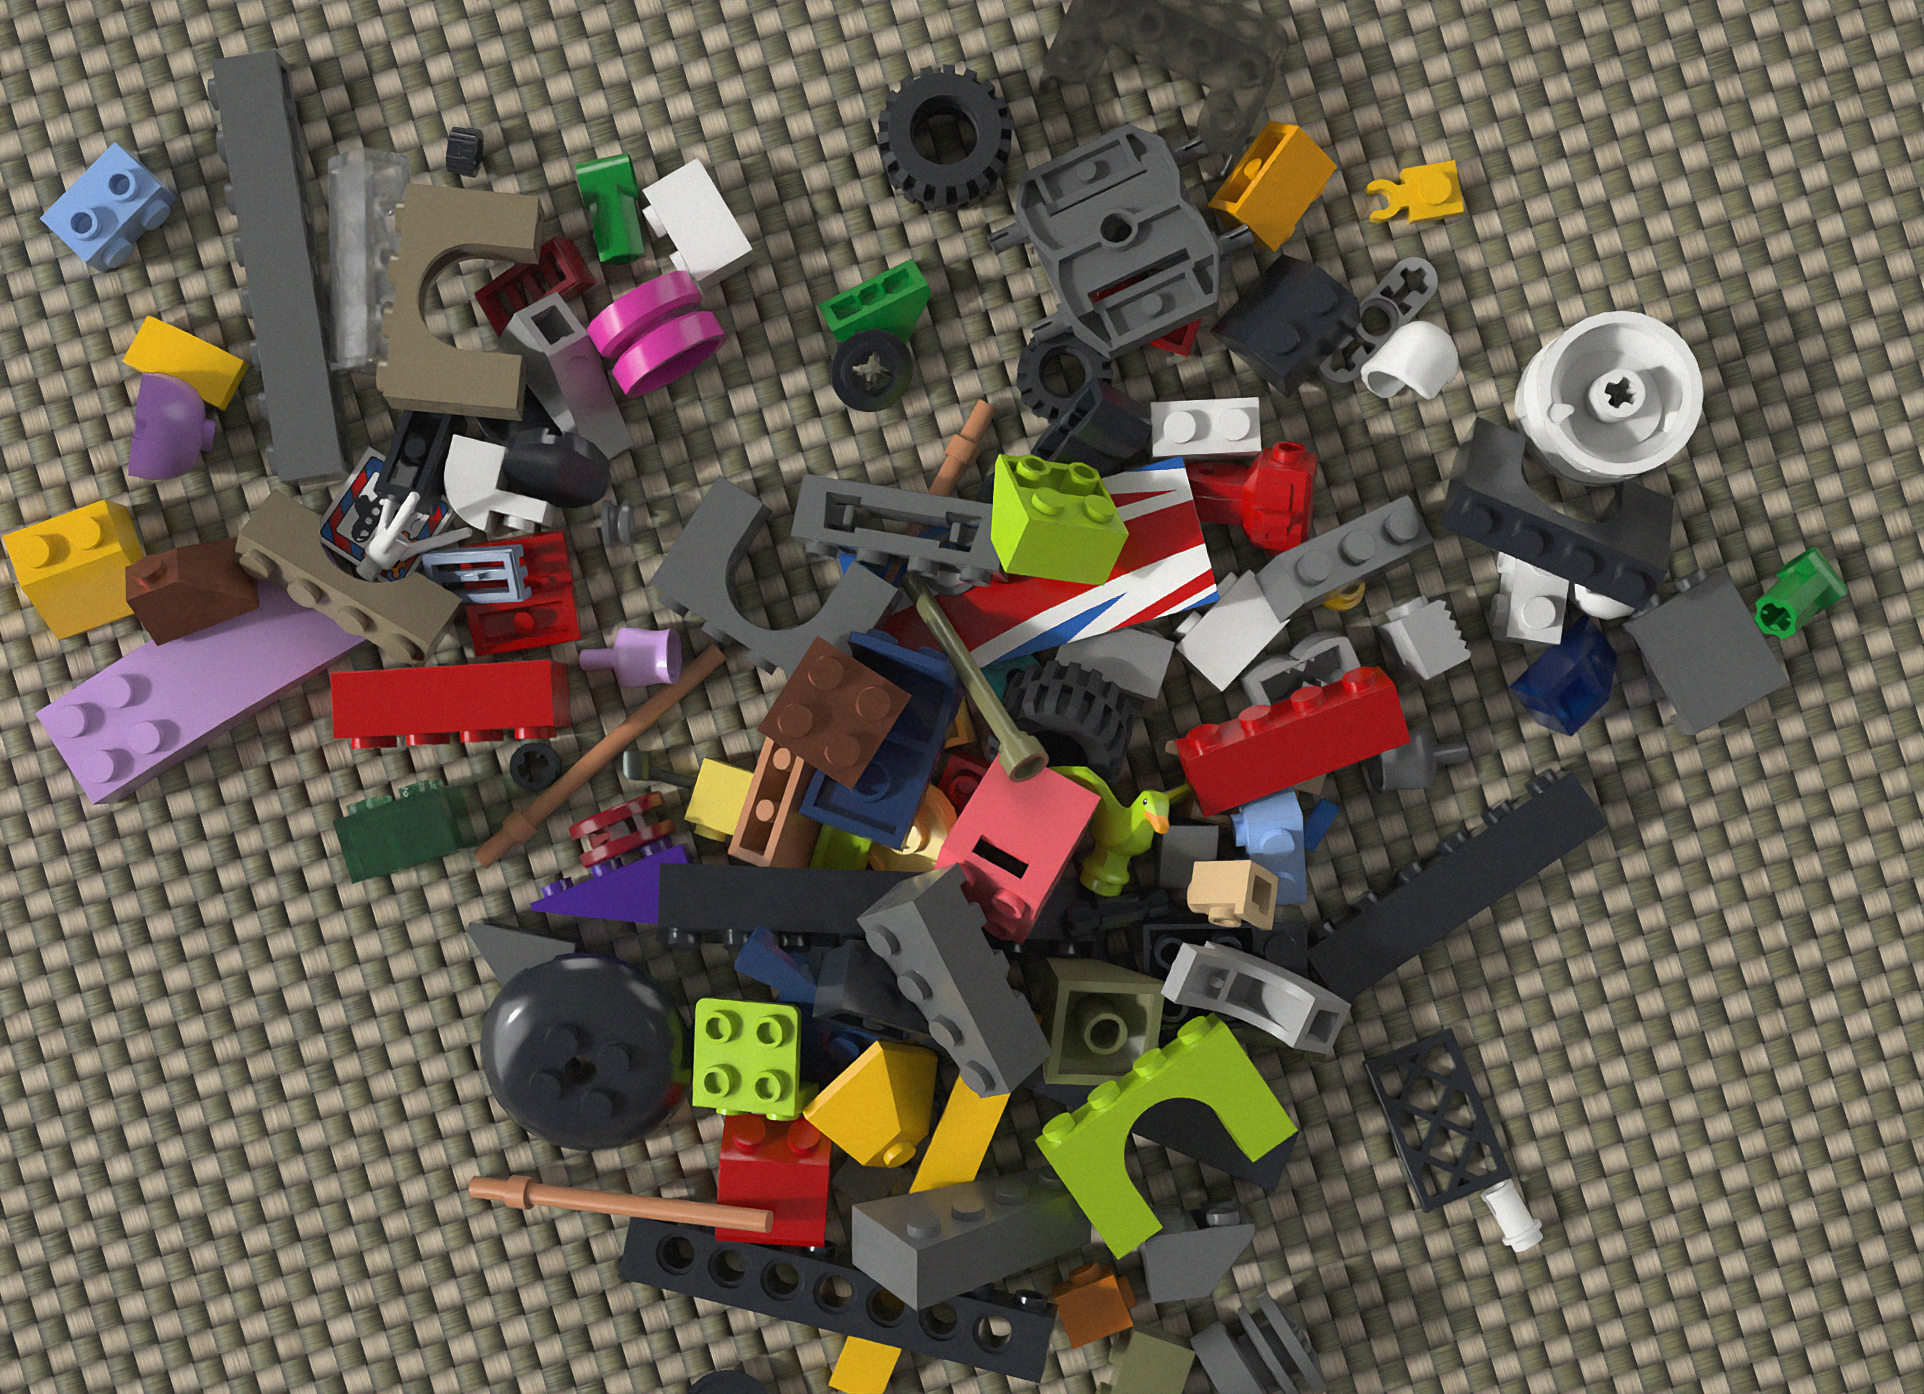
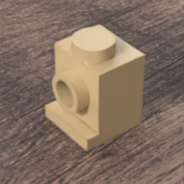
M1252 860L1194 862L1192 882L1187 890L1188 906L1194 913L1209 915L1208 921L1215 925L1239 927L1241 926V921L1245 920L1261 930H1272L1279 877Z

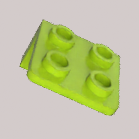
M710 996L700 999L695 1008L693 1106L716 1108V1112L723 1115H744L749 1112L766 1113V1117L771 1120L790 1121L798 1119L802 1110L819 1094V1082L799 1081L801 1046L800 1009L794 1004Z

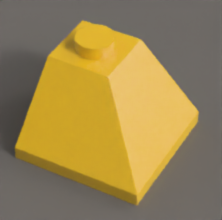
M876 1041L802 1110V1113L811 1124L863 1166L888 1167L890 1169L899 1167L913 1157L916 1152L914 1147L929 1134L938 1057L933 1049Z

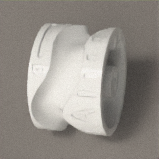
M1628 311L1604 312L1588 317L1569 328L1559 337L1545 345L1530 360L1521 375L1516 389L1514 403L1516 427L1518 433L1526 437L1525 448L1530 456L1542 469L1551 475L1580 486L1598 487L1612 485L1658 467L1671 459L1685 446L1695 431L1702 411L1704 395L1702 376L1696 358L1687 343L1672 328L1658 319L1641 313Z

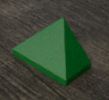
M911 258L818 304V307L836 340L845 342L853 336L855 330L865 331L879 327L895 334L907 345L931 295V290Z

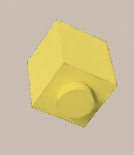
M704 758L684 820L697 823L694 833L721 842H725L727 834L734 835L754 775L753 771L713 758Z

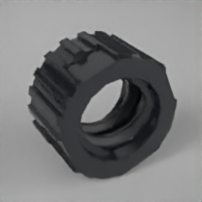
M455 126L452 128L446 151V168L448 172L472 178L477 177L481 168L484 150L482 130Z

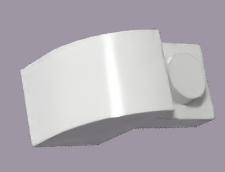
M453 434L445 465L444 487L452 508L465 522L492 535H495L500 515L504 516L502 525L513 529L534 533L536 524L551 528L556 509L555 506L545 501L506 492L508 481L502 470L506 447Z

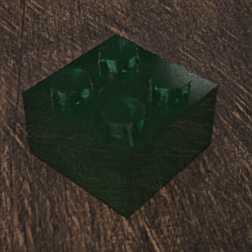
M429 779L398 789L401 799L392 801L391 795L381 798L376 796L347 805L346 808L349 816L334 820L333 825L352 884L378 879L479 846L460 785L444 786L442 779L434 781Z

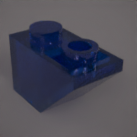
M1582 615L1561 636L1560 644L1550 646L1509 688L1538 725L1572 737L1609 700L1618 654L1591 618L1587 615Z

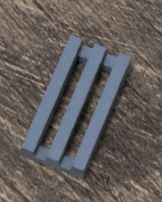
M522 545L434 549L421 554L426 578L440 586L444 582L508 580L509 587L448 590L462 598L461 604L522 602L532 597L530 586H524L523 578L528 576L526 565L520 566L519 557L524 555ZM504 561L505 565L504 567L438 570L437 567L438 564Z

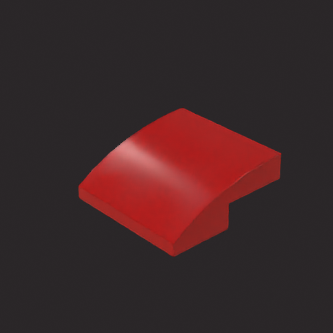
M565 528L459 546V548L522 545L524 555L519 557L520 566L526 565L528 576L523 578L524 586H530L532 597L522 602L465 605L476 657L582 639L578 602ZM504 561L460 563L461 569L505 566ZM507 579L464 581L465 589L509 587Z

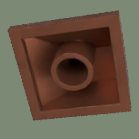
M238 537L177 547L158 555L145 556L136 563L125 567L126 602L157 646L259 608L257 579L247 574L241 565L233 561Z

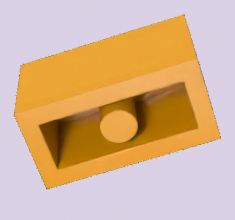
M1269 120L1207 207L1231 230L1245 223L1253 237V247L1276 252L1279 246L1292 236L1295 224L1311 202L1315 201L1323 193L1327 180L1338 166L1300 126Z

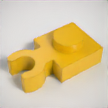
M1455 160L1402 169L1399 173L1401 185H1396L1390 180L1378 179L1369 183L1365 188L1366 195L1379 193L1388 200V208L1376 210L1370 214V222L1381 224L1388 222L1397 212L1406 210L1408 225L1460 217L1464 213Z

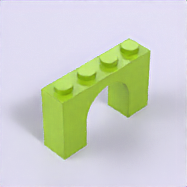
M1214 1013L1206 1018L1199 1016L1187 1022L1178 1031L1177 1039L1161 1050L1154 1048L1141 1055L1134 1062L1131 1072L1117 1082L1110 1080L1096 1087L1088 1096L1087 1100L1089 1102L1072 1114L1068 1112L1062 1113L1050 1120L1043 1128V1134L1035 1139V1142L1117 1260L1163 1228L1131 1182L1124 1161V1148L1128 1133L1137 1118L1149 1107L1163 1100L1181 1097L1196 1099L1211 1106L1237 1146L1253 1163L1298 1131L1228 1026Z

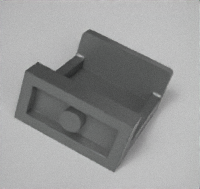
M1700 568L1674 582L1678 589L1677 592L1663 600H1660L1657 593L1653 594L1642 612L1635 609L1631 614V618L1619 624L1624 634L1631 633L1674 707L1676 714L1670 716V719L1679 735H1696L1789 683L1726 570L1707 574L1704 568Z

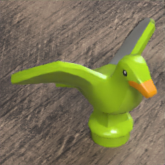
M1049 767V769L1101 797L1087 828L1096 840L1095 849L1082 862L1083 871L1080 881L1088 889L1101 895L1111 897L1120 895L1123 885L1130 878L1127 862L1132 855H1140L1151 847L1154 830L1160 834L1168 833L1169 808L1186 801L1190 795V788L1187 784H1184L1164 793L1153 789L1143 790L1132 806L1128 808L1121 806L1105 781L1088 767Z

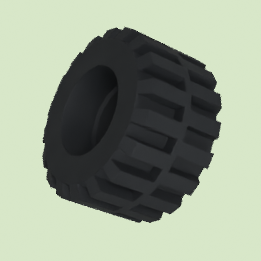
M943 64V73L933 74L932 66L921 68L920 78L914 80L909 74L900 81L901 89L898 93L891 90L886 98L885 111H880L878 119L879 133L877 135L881 163L884 171H887L889 182L894 189L900 188L904 192V199L913 205L916 200L924 203L925 210L935 212L936 206H947V213L957 212L958 205L967 202L969 208L979 204L980 196L984 193L989 196L997 188L998 179L1004 177L1011 153V118L1007 116L1008 107L1003 97L997 98L995 96V86L988 79L982 84L978 82L977 72L966 68L964 75L956 74L955 65ZM938 115L959 117L966 121L975 131L977 136L976 147L969 156L960 162L949 165L932 163L923 158L914 148L913 137L919 126L929 118Z
M1059 660L1047 661L1045 668L1036 663L1028 666L1025 674L1018 672L1011 679L1010 685L1006 687L1001 703L1019 731L1027 732L1029 736H1034L1039 740L1049 756L1046 767H1088L1104 780L1111 790L1121 773L1134 726V715L1129 713L1131 705L1127 697L1118 696L1120 687L1113 681L1105 682L1102 680L1103 673L1092 669L1090 672L1081 669L1082 664L1071 661L1069 666H1061ZM991 729L988 744L991 745L989 756L991 762H993L999 753L1001 743Z

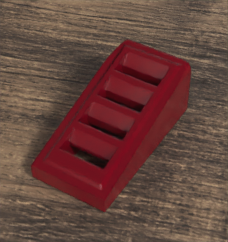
M555 236L541 246L539 264L518 262L476 291L474 296L499 338L512 317L509 316L497 295L505 291L515 311L518 312L556 291L563 301L567 303L594 286L596 280L574 242L567 238ZM555 262H558L562 271L564 272L566 276L565 280L562 277L560 271L558 270ZM539 271L543 272L552 288L548 292L545 291L536 275ZM520 282L524 283L533 299V302L529 305L517 286Z

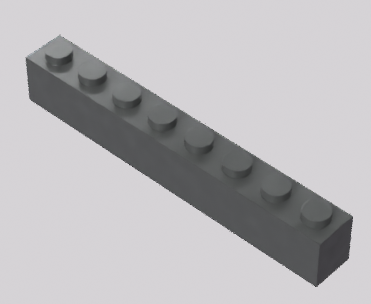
M275 49L211 60L214 78L208 79L207 86L211 104L215 111L220 112L222 130L216 132V143L221 160L224 163H228L231 183L225 184L224 192L228 209L232 215H236L239 235L233 236V248L239 266L245 267L248 287L242 288L241 291L242 304L248 319H253L256 339L250 341V354L256 371L262 372L265 392H260L258 395L259 409L263 421L266 424L270 423L273 444L267 446L268 464L272 474L279 477V482L293 488L348 479L355 466L290 66Z

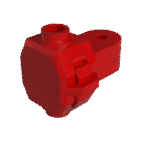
M1292 441L1277 442L1273 445V448H1264L1250 466L1212 462H1195L1184 465L1199 522L1241 526L1252 547L1265 548V552L1273 557L1308 541L1314 510L1317 457L1313 452H1306V447L1303 444Z

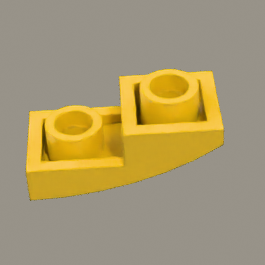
M147 315L122 360L133 369L142 373L156 372L183 379L196 388L204 403L222 411L226 410L250 366L245 361L149 315Z

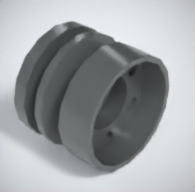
M1267 1290L1256 1296L1258 1303L1268 1318L1258 1325L1245 1305L1237 1309L1246 1332L1239 1338H1236L1223 1323L1217 1321L1189 1339L1220 1394H1276L1280 1390L1284 1394H1300L1294 1381L1302 1376L1306 1378L1316 1394H1323L1329 1390L1324 1381L1320 1358L1291 1312L1275 1301Z

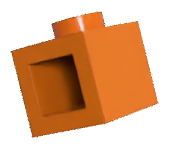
M1098 1262L1085 1264L1068 1274L1070 1280L1051 1287L1055 1304L1059 1305L1058 1312L1073 1349L1134 1326L1129 1309L1138 1306L1127 1276L1124 1275L1116 1279L1111 1264L1100 1267Z

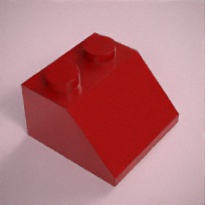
M766 1114L725 1115L719 1160L717 1204L770 1210L773 1212L774 1221L769 1233L715 1227V1241L824 1247L833 1162V1141L805 1117H799L796 1120L778 1121L768 1119Z

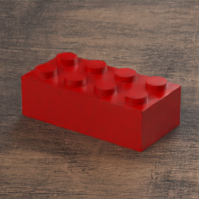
M534 660L330 673L334 739H351L352 749L397 748V737H406V746L451 744L450 734L460 733L461 743L504 741L503 731L515 730V739L557 738L558 727H571L568 663L554 660Z

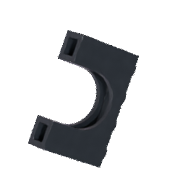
M1477 416L1454 457L1440 526L1642 612L1668 572L1674 499L1624 479L1601 516L1600 523L1584 522L1568 517L1542 502L1525 483L1521 472V464L1526 437Z

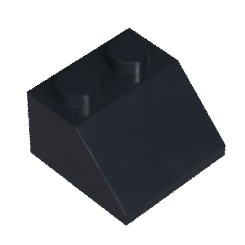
M1282 254L1210 329V333L1289 399L1361 323L1359 301L1355 295L1318 265Z

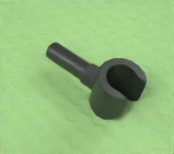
M625 751L622 754V772L630 780L654 781L657 783L659 781L688 790L693 788L695 777L661 768H651V752Z

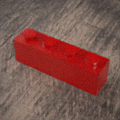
M1377 666L1374 668H1355L1345 673L1341 680L1322 687L1307 686L1292 693L1290 699L1270 706L1255 705L1243 710L1238 718L1219 725L1203 724L1190 730L1186 737L1174 742L1192 797L1206 818L1410 743L1411 739L1395 684Z

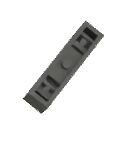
M804 474L790 536L805 548L806 555L828 561H835L837 553L855 556L856 563L875 569H887L888 562L908 565L907 571L909 573L927 578H938L940 571L960 574L959 580L961 582L980 587H990L992 580L1008 582L1009 573H1005L991 541L993 504ZM855 507L867 509L870 515L875 518L951 530L949 542L956 546V550L946 549L940 541L861 528L863 515L859 514ZM964 525L974 526V527H979V528H978V529L967 528V527H965ZM837 528L847 529L850 532L838 531Z

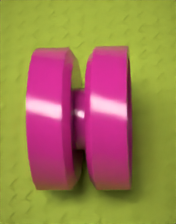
M676 270L640 285L604 309L590 323L586 330L603 358L620 357L612 373L628 399L644 396L674 382L709 359L727 340L726 334L712 312H695L702 296L686 270Z

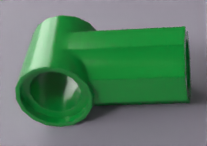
M624 153L576 163L578 183L585 208L590 210L601 264L603 266L623 265L647 257L636 200H640L639 189L630 154Z
M1815 546L1801 553L1776 572L1779 580L1755 602L1757 613L1754 621L1764 634H1773L1783 640L1796 633L1812 616L1822 612L1841 599L1849 590Z

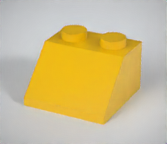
M104 499L3 536L20 587L58 640L63 641L135 615L126 602L125 567L136 563L144 557L127 506Z

